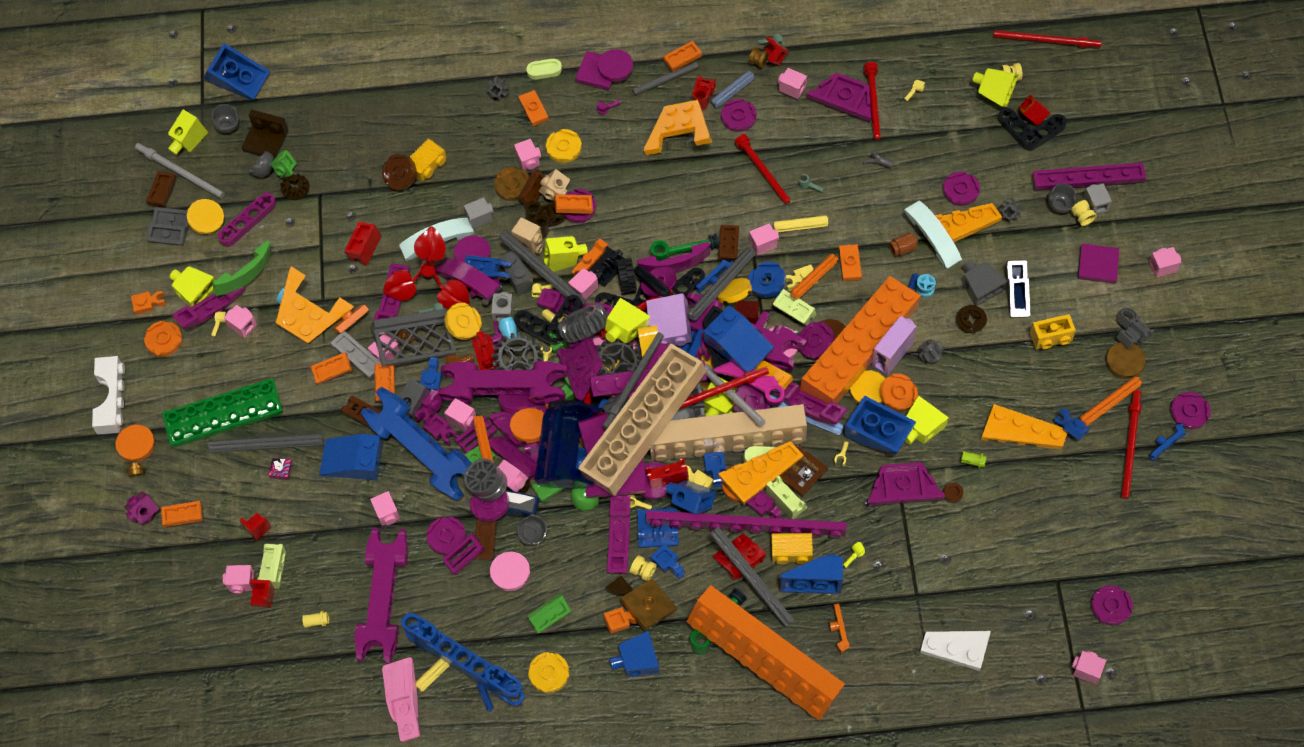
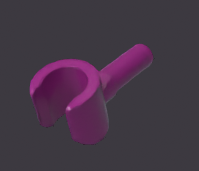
M619 99L607 105L600 101L597 103L598 108L596 110L600 114L605 115L610 108L621 104V100Z
M494 321L495 335L491 336V340L494 346H498L497 342L499 340L503 341L498 328V322Z
M701 333V345L696 351V355L702 360V355L705 354V358L709 360L710 353L706 349L704 333Z

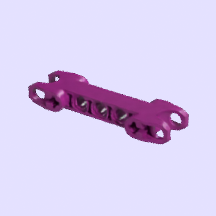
M688 293L686 297L688 304L693 307L703 295ZM715 299L697 320L693 321L690 319L691 331L695 333L699 328L705 330L703 319L713 305L721 309L722 304ZM751 323L774 346V349L763 360L779 369L793 371L795 362L783 353L788 349L804 350L807 346L806 340L792 330L780 325H776L773 331Z
M549 361L534 362L532 370H478V366L475 363L456 362L441 366L440 372L443 373V376L454 378V381L450 386L439 388L437 391L441 400L453 402L456 398L465 404L472 402L473 395H528V400L532 403L548 404L551 401H561L566 398L564 390L552 387V383L558 378L568 376L570 370L566 365Z
M373 528L365 553V564L374 566L367 622L356 624L354 637L357 662H364L367 651L371 647L379 646L383 648L385 663L390 664L398 645L399 636L398 625L390 624L397 567L407 566L409 554L406 529H400L393 543L384 544L380 542L379 528Z

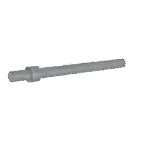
M140 143L135 145V149L143 153L149 160H155L220 199L224 197V192L160 156L154 149H148Z
M705 364L706 377L716 386L724 384L725 382L713 372V369L708 364ZM732 389L724 392L759 426L765 424V420Z

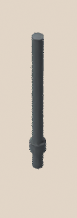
M657 332L615 405H612L609 409L608 417L602 425L603 429L607 430L621 411L664 337L662 333Z

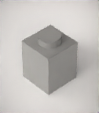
M1104 183L1099 185L1093 184L1086 188L1083 198L1089 203L1090 210H1094L1096 215L1109 211L1112 200Z
M485 198L464 205L465 214L472 229L493 221L492 214L494 211L491 203L487 204Z

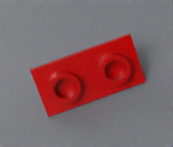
M483 331L477 332L475 338L472 339L479 369L491 370L497 368L498 366H493L492 364L497 359L492 358V354L495 351L493 350L490 334L486 335Z

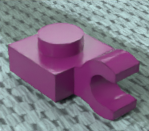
M432 389L423 400V407L415 414L416 421L424 417V424L430 423L431 417L443 404L438 391Z
M763 491L747 502V506L761 517L765 514L771 518L782 517L780 514L782 511L774 506L775 500Z

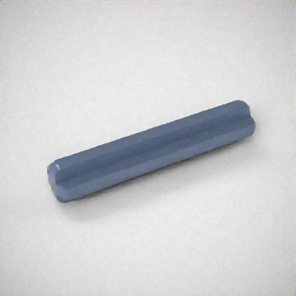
M751 71L745 72L713 97L711 104L718 108L754 80V74Z

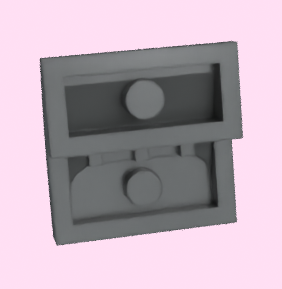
M155 207L152 223H149L146 241L183 245L189 230L187 222L188 211Z

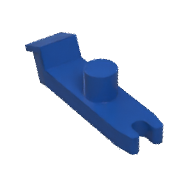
M722 260L696 286V291L701 293L711 283L714 284L733 261Z
M1183 423L1175 426L1173 430L1175 434L1168 440L1163 435L1156 440L1160 447L1151 453L1149 458L1152 461L1179 439L1185 437L1186 432L1183 428Z

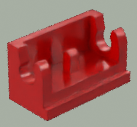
M358 222L344 250V253L354 263L358 259L362 265H368L382 236L375 224Z
M680 458V462L650 469V466L646 467V474L651 489L668 485L669 482L677 483L689 479L684 458Z

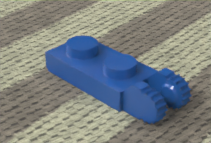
M466 255L464 262L488 277L509 278L510 276L507 272H498L499 265L511 267L512 262Z

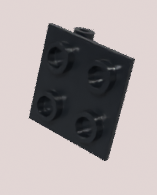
M607 246L605 253L588 272L592 271L597 276L598 283L605 287L618 273L616 260L625 259L622 257L623 252L620 249L612 250Z

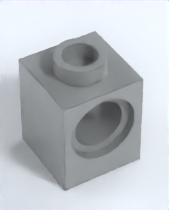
M506 292L493 294V322H499V320L506 317H513L514 302L512 294Z

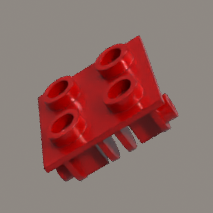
M744 533L732 541V544L753 569L764 561L763 559L767 553ZM722 549L712 556L731 573L729 575L733 581L736 579L740 580L743 576Z

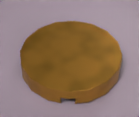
M504 168L496 175L494 180L496 193L500 198L507 201L519 200L517 197L529 179V175L521 168Z
M1122 342L1113 345L1106 357L1109 371L1122 379L1138 376L1143 371L1146 362L1141 348L1133 344L1128 349Z

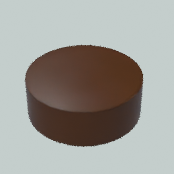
M949 483L945 486L943 492L947 502L954 504L961 501L963 488L959 484Z

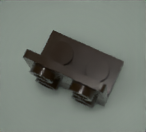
M251 109L249 118L252 126L241 148L243 151L261 156L264 151H267L275 158L288 132L285 119Z

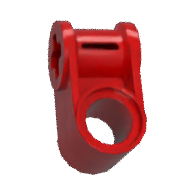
M700 75L697 77L692 92V101L698 100L702 110L708 107L711 96L715 91L716 79L708 80Z

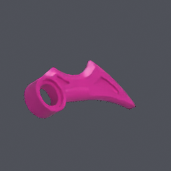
M732 362L725 363L713 370L714 373L735 378L744 376L745 373ZM762 376L755 379V382L750 383L751 386L765 393L766 400L771 405H779L785 399L784 389L778 384L774 376ZM777 390L781 395L778 399H772L769 396L770 393Z

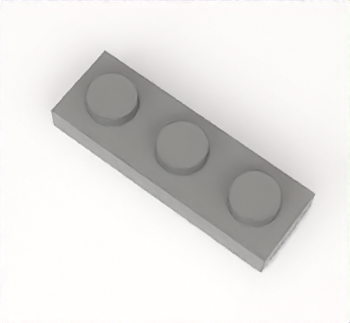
M343 331L330 343L331 346L340 354L346 352L350 363L368 379H373L374 364H381V362L348 333Z

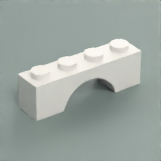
M118 356L95 358L94 375L100 384L109 387L107 399L99 407L93 409L92 427L97 435L120 433L121 425L124 423L121 408H124L122 391H124L125 385L122 380V374H125V365L121 363Z

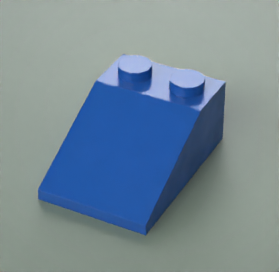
M224 43L203 78L222 89L253 100L270 71Z
M730 305L703 331L705 343L745 373L753 371L774 349V346L741 313Z
M864 395L845 425V436L862 445L897 454L915 426L916 421Z
M357 434L326 439L319 475L378 480L383 451L381 437L379 435Z
M828 554L781 574L780 592L841 594L843 557Z

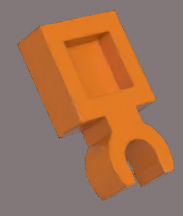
M157 291L152 296L150 292L132 295L131 299L135 315L154 311L153 306H165L166 302L164 299L158 300L161 297H165L163 291Z
M623 607L603 614L610 634L628 629L630 627L629 622L637 623L628 611L624 612Z

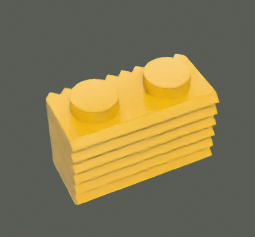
M427 139L417 151L410 155L416 166V178L423 182L426 178H430L434 170L438 166H442L446 161L445 150L430 139Z
M812 533L772 534V562H776L779 565H785L788 562H796L803 565L812 561Z

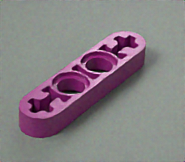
M263 193L218 233L221 245L224 247L234 245L276 207V200L273 194ZM252 211L259 212L256 217L249 216ZM241 222L245 223L244 228H242V229H237V228H236V225H237L238 223H241Z

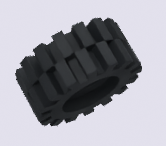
M632 259L616 260L622 294L637 291Z

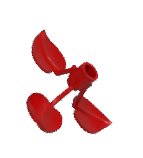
M430 226L414 243V252L419 258L424 259L420 264V270L417 271V274L411 279L409 271L398 270L389 276L383 287L385 295L396 300L405 301L412 298L416 293L414 281L421 274L424 277L434 276L438 286L442 289L437 294V300L443 307L449 309L457 303L470 305L468 289L461 281L449 280L443 286L435 272V262L433 260L439 261L444 257L446 246L441 234L433 226Z

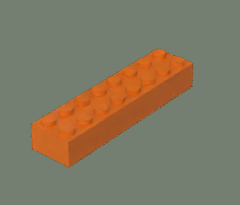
M889 276L802 377L800 390L828 404L830 401L838 404L870 366L874 348L898 318L902 316L905 319H909L917 310L921 295Z
M712 585L697 600L687 620V623L692 628L701 632L711 642L717 644L727 654L732 655L743 666L748 667L759 678L767 681L777 691L783 693L793 703L799 705L809 715L819 721L831 707L845 683Z

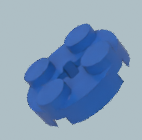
M763 262L759 264L758 268L750 272L748 280L751 282L752 291L755 296L769 298L779 296L786 284V274L777 263ZM767 277H770L771 280L769 282L765 283L763 281L766 280Z

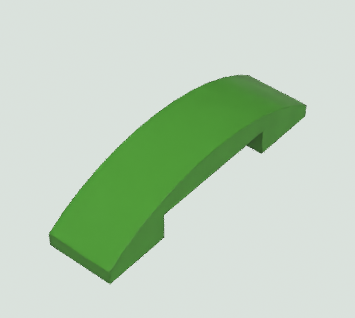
M267 240L255 249L254 259L233 276L226 272L212 283L214 295L219 296L236 291L256 278L269 260L271 254L270 242Z

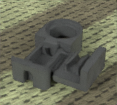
M1125 307L1117 315V320L1127 330H1121L1116 338L1129 349L1138 340L1144 342L1149 339L1154 329L1151 330L1140 320L1141 317L1134 310Z

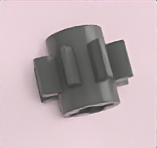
M496 76L494 81L490 80L488 82L490 87L486 91L490 92L491 98L498 97L500 100L503 95L506 96L509 93L506 89L510 85L506 84L505 78L499 79Z
M1013 197L1009 200V203L1004 200L1002 202L1004 207L999 209L1003 213L1002 218H1008L1010 222L1013 221L1014 217L1019 219L1021 215L1018 212L1024 210V208L1020 207L1021 201H1014Z
M931 339L920 345L919 351L921 353H919V356L923 362L935 363L942 357L941 350L943 347L939 341L935 343Z

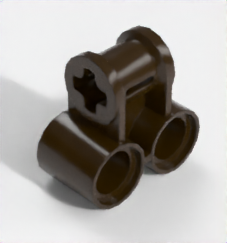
M529 201L525 205L526 220L538 226H543L540 228L542 239L548 236L549 227L557 226L565 220L563 214L555 212V201L543 206L537 201Z

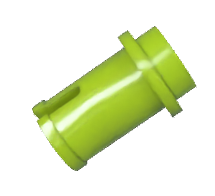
M963 451L961 463L978 466L979 469L981 467L985 468L987 456H984L983 453L979 455Z

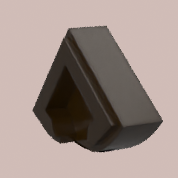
M622 576L605 587L607 592L618 596H624L633 591Z

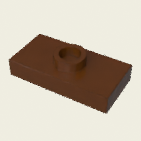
M539 169L533 170L517 197L524 206L529 201H537L541 195L539 192L542 186L540 182L544 175Z
M157 172L146 200L147 205L165 208L176 180L175 174Z
M721 225L718 260L735 261L737 259L739 226Z
M476 519L475 536L485 550L474 560H494L497 521L484 522Z

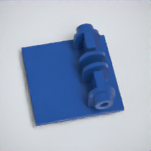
M677 508L637 510L639 547H659L663 544L666 546H679L678 529L665 525L656 528L646 524L647 510L677 512Z

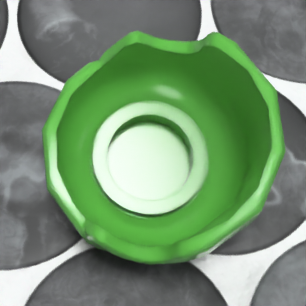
M580 479L573 484L571 502L577 509L583 511L592 510L599 504L600 497L587 498L585 479Z

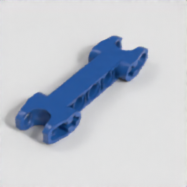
M384 387L378 388L376 391L377 396L383 402L381 413L378 414L370 408H363L361 411L369 426L383 438L387 439L392 434L433 472L429 480L439 491L457 501L461 500L464 494L457 485V477L460 473L465 475L467 468L472 464L471 461L457 449H452L448 453L406 415L410 410L407 402Z
M406 613L400 621L408 640L425 652L439 657L490 690L495 697L511 706H520L524 701L525 695L522 691L521 682L501 667L493 666L438 631L432 623L416 614ZM409 619L417 620L418 623H410L408 627L406 626V622ZM445 646L451 647L448 652L441 651ZM461 657H468L466 662H458ZM477 668H485L482 673H475ZM520 694V698L517 701H511L509 699V697L517 698Z

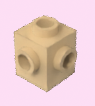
M555 169L541 180L540 184L542 186L539 192L546 199L553 202L555 201V194H566L567 190L565 188L570 179Z

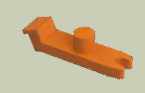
M598 239L594 247L587 254H584L583 259L575 266L572 275L579 273L583 268L588 271L605 253L608 244L602 239Z
M838 603L834 604L833 607L836 621L829 622L830 631H839L841 642L837 643L836 649L842 654L843 651L850 648V643L847 640Z

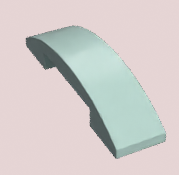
M919 200L904 209L914 225H918L937 252V258L946 270L962 261L951 237L927 206Z
M468 218L451 219L432 225L441 234L444 242L455 237L458 241L474 234ZM429 227L415 233L399 244L406 261L418 257L414 252V243Z

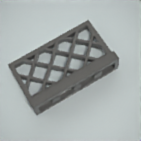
M446 309L373 320L370 331L374 335L382 367L427 360L430 357L438 358L455 355L456 350L452 336L445 326ZM443 324L445 331L443 335L432 330L435 325ZM417 328H423L428 331L424 338L414 333ZM399 331H405L410 335L406 341L396 336ZM430 333L439 338L436 345L426 340ZM386 334L391 337V340L386 344L380 340L379 335ZM412 336L421 341L418 348L408 343ZM393 340L403 345L399 352L390 347ZM442 340L449 345L450 350L443 351L437 346ZM423 343L433 349L431 353L425 354L419 350ZM405 346L415 352L412 357H406L401 353ZM386 350L396 355L394 360L386 361L384 356Z

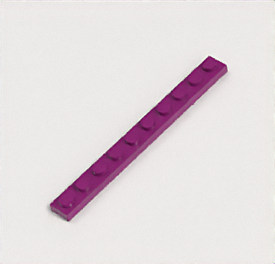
M648 510L646 513V524L656 528L665 525L671 528L674 527V529L690 527L693 530H700L702 528L714 530L716 527H719L721 530L730 529L731 532L747 530L755 534L762 531L770 532V534L812 533V537L829 535L831 538L845 536L847 528L846 522Z

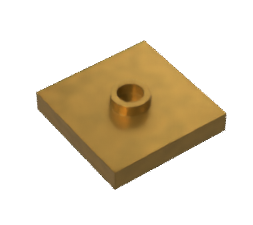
M653 579L620 599V602L644 631L677 610L676 606Z

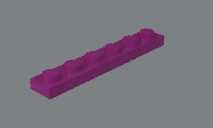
M1143 162L1033 171L1032 174L1035 190L1053 189L1056 184L1060 183L1069 184L1072 187H1085L1093 184L1099 185L1104 183V185L1145 182L1146 180Z
M646 368L632 391L639 387L652 368ZM635 370L590 376L592 396L622 393ZM706 373L700 381L707 380Z

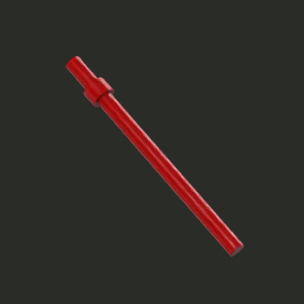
M994 30L993 36L996 38L1077 45L1079 48H1086V46L1101 48L1102 42L1100 40H1090L1087 37L1069 38Z
M764 367L754 372H746L744 376L691 396L684 401L679 410L742 384L753 383L756 381L755 379L768 375V368Z
M1140 390L1133 391V400L1129 408L1131 417L1121 494L1122 499H1129L1138 417L1142 409Z

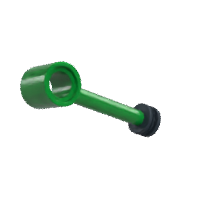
M713 234L712 236L708 235L706 240L669 247L663 240H657L651 244L650 257L655 256L657 261L669 259L670 254L690 251L691 246L705 242L710 243L711 250L714 248L718 249L720 241L717 234H714V236Z
M734 588L732 593L729 594L731 600L738 605H742L747 599L746 595L737 588ZM694 630L690 637L691 649L695 654L704 655L710 650L711 641L698 630ZM698 639H704L706 642L704 644H698L695 641Z

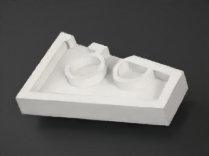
M991 631L926 632L920 653L980 671Z

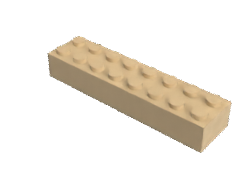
M671 343L578 467L583 477L615 496L707 372L703 362Z
M804 405L755 410L765 420L763 426H759L745 412L672 420L651 446V461L662 462L671 458L680 459L687 456L702 457L705 453L722 451L723 453L727 451L741 452L745 448L752 446L778 447L789 441L794 445H799L806 442L807 423Z

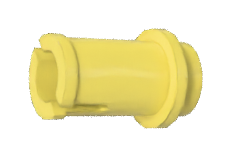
M323 610L320 613L303 615V625L305 628L317 625L326 626L330 622L328 612Z

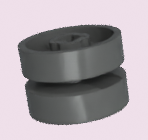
M489 459L474 461L465 472L464 482L466 487L482 501L491 502L498 499L507 488L505 473Z

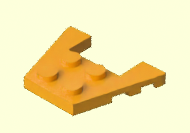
M693 100L664 106L644 147L645 154L661 153L662 142L665 137L695 132L694 142L697 146L712 143L699 101Z
M291 266L275 324L308 344L337 322L347 311L352 310L354 306L339 297L329 313L295 292L306 275Z

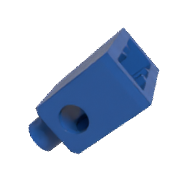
M690 481L678 484L669 482L666 487V493L673 495L671 499L672 504L694 514L711 510L717 493L716 490Z
M649 631L620 643V655L609 658L612 670L624 667L627 677L660 674Z

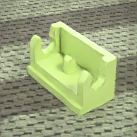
M784 289L773 303V306L805 326L809 324L810 318L814 319L816 316L815 308L800 299H794Z
M780 476L776 477L774 483L769 481L766 484V493L775 500V503L790 519L796 518L807 509L806 503L803 500L801 501L792 492Z
M264 544V554L257 580H270L273 587L279 589L286 550L283 544Z

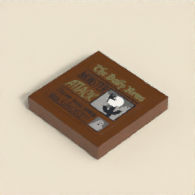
M797 444L796 447L804 455L803 458L780 477L788 487L803 497L828 471V467Z

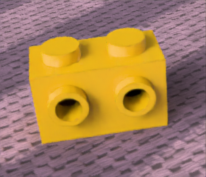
M1070 314L1033 322L1030 335L1035 349H1048L1054 345H1066L1073 341L1076 330Z

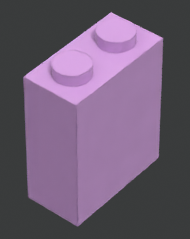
M683 293L646 301L647 313L650 316L649 326L657 325L658 332L664 335L661 343L683 346L686 343L692 342L690 319L688 318V301Z
M902 316L898 318L874 348L872 367L886 376L889 375L914 343L916 325L913 321Z

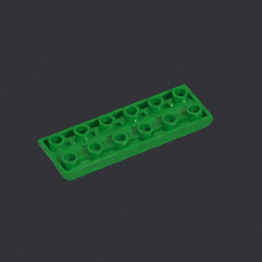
M271 378L162 412L170 446L178 447L278 416L283 410L274 379Z

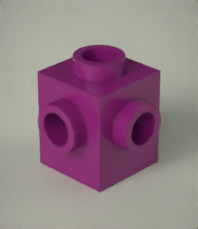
M142 491L137 496L130 497L124 506L128 511L125 515L133 523L136 521L139 524L150 521L153 518V514L159 509L151 498Z

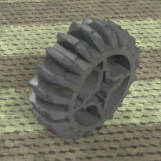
M590 304L573 311L559 322L557 327L560 336L565 342L569 343L577 342L578 340L582 341L596 332H600L605 327L608 314L600 304Z
M518 332L517 337H515L514 333H511V339L505 335L503 336L504 342L501 340L497 342L500 347L495 346L493 349L497 353L492 354V358L497 360H494L492 364L493 366H498L495 370H513L515 367L532 370L534 362L544 361V358L538 357L543 355L542 350H537L540 348V344L533 345L535 338L529 341L528 334L521 338V332ZM515 344L523 345L520 349H514L509 346ZM528 350L533 355L534 361L532 365L525 358ZM504 351L507 352V355L510 357V361L507 366L504 365L502 360V354ZM522 354L521 361H519V359L518 361H514V355Z
M619 339L616 342L608 341V344L603 341L601 347L598 346L596 348L603 363L597 375L635 370L642 359V355L638 354V348L633 349V343L627 345L624 342L620 343Z

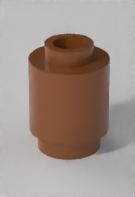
M910 232L896 237L889 242V248L893 256H902L917 249L916 245H918L916 236Z

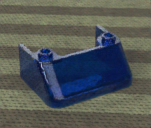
M575 401L551 407L545 411L542 420L535 473L537 484L573 489L594 486V481L584 479L579 469H576L580 439L578 421L591 418V415L602 413L603 408Z

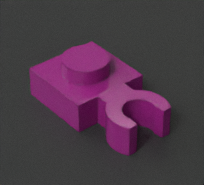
M437 413L431 418L429 424L423 425L424 430L436 440L442 437L446 445L451 444L447 439L449 436L458 437L455 430L450 429V424Z

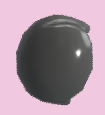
M220 104L212 111V124L216 130L222 133H230L237 128L239 116L235 107L228 104Z
M264 151L263 155L260 156L249 172L259 178L268 176L273 170V167L270 165L274 160L273 155Z
M1056 184L1048 196L1050 207L1055 212H1070L1077 202L1075 199L1076 190L1069 184Z
M534 514L522 519L517 527L518 538L523 544L529 546L540 544L545 539L548 531L544 519Z

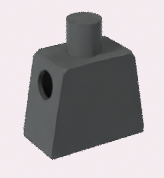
M969 260L963 265L967 272L964 274L962 282L975 306H979L1005 291L1007 280L989 263L984 262L976 266L972 260Z
M411 378L399 397L410 406V410L406 415L416 421L415 414L423 407L422 402L430 392L426 386Z

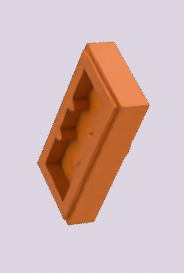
M691 41L664 55L663 61L673 72L702 57V52Z
M535 90L518 96L532 127L549 121V117Z
M555 194L556 213L592 214V195Z
M858 244L839 246L843 281L862 280Z
M364 304L352 312L351 310L347 311L342 315L343 320L336 324L332 330L336 334L342 333L368 312L369 309Z
M346 352L310 366L315 382L318 385L353 371Z
M374 364L375 402H382L376 393L378 388L384 387L395 394L394 365L382 367L381 364Z
M201 501L161 507L163 527L203 521Z

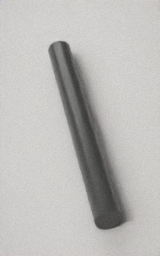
M693 62L632 89L633 94L638 95L698 69V63Z

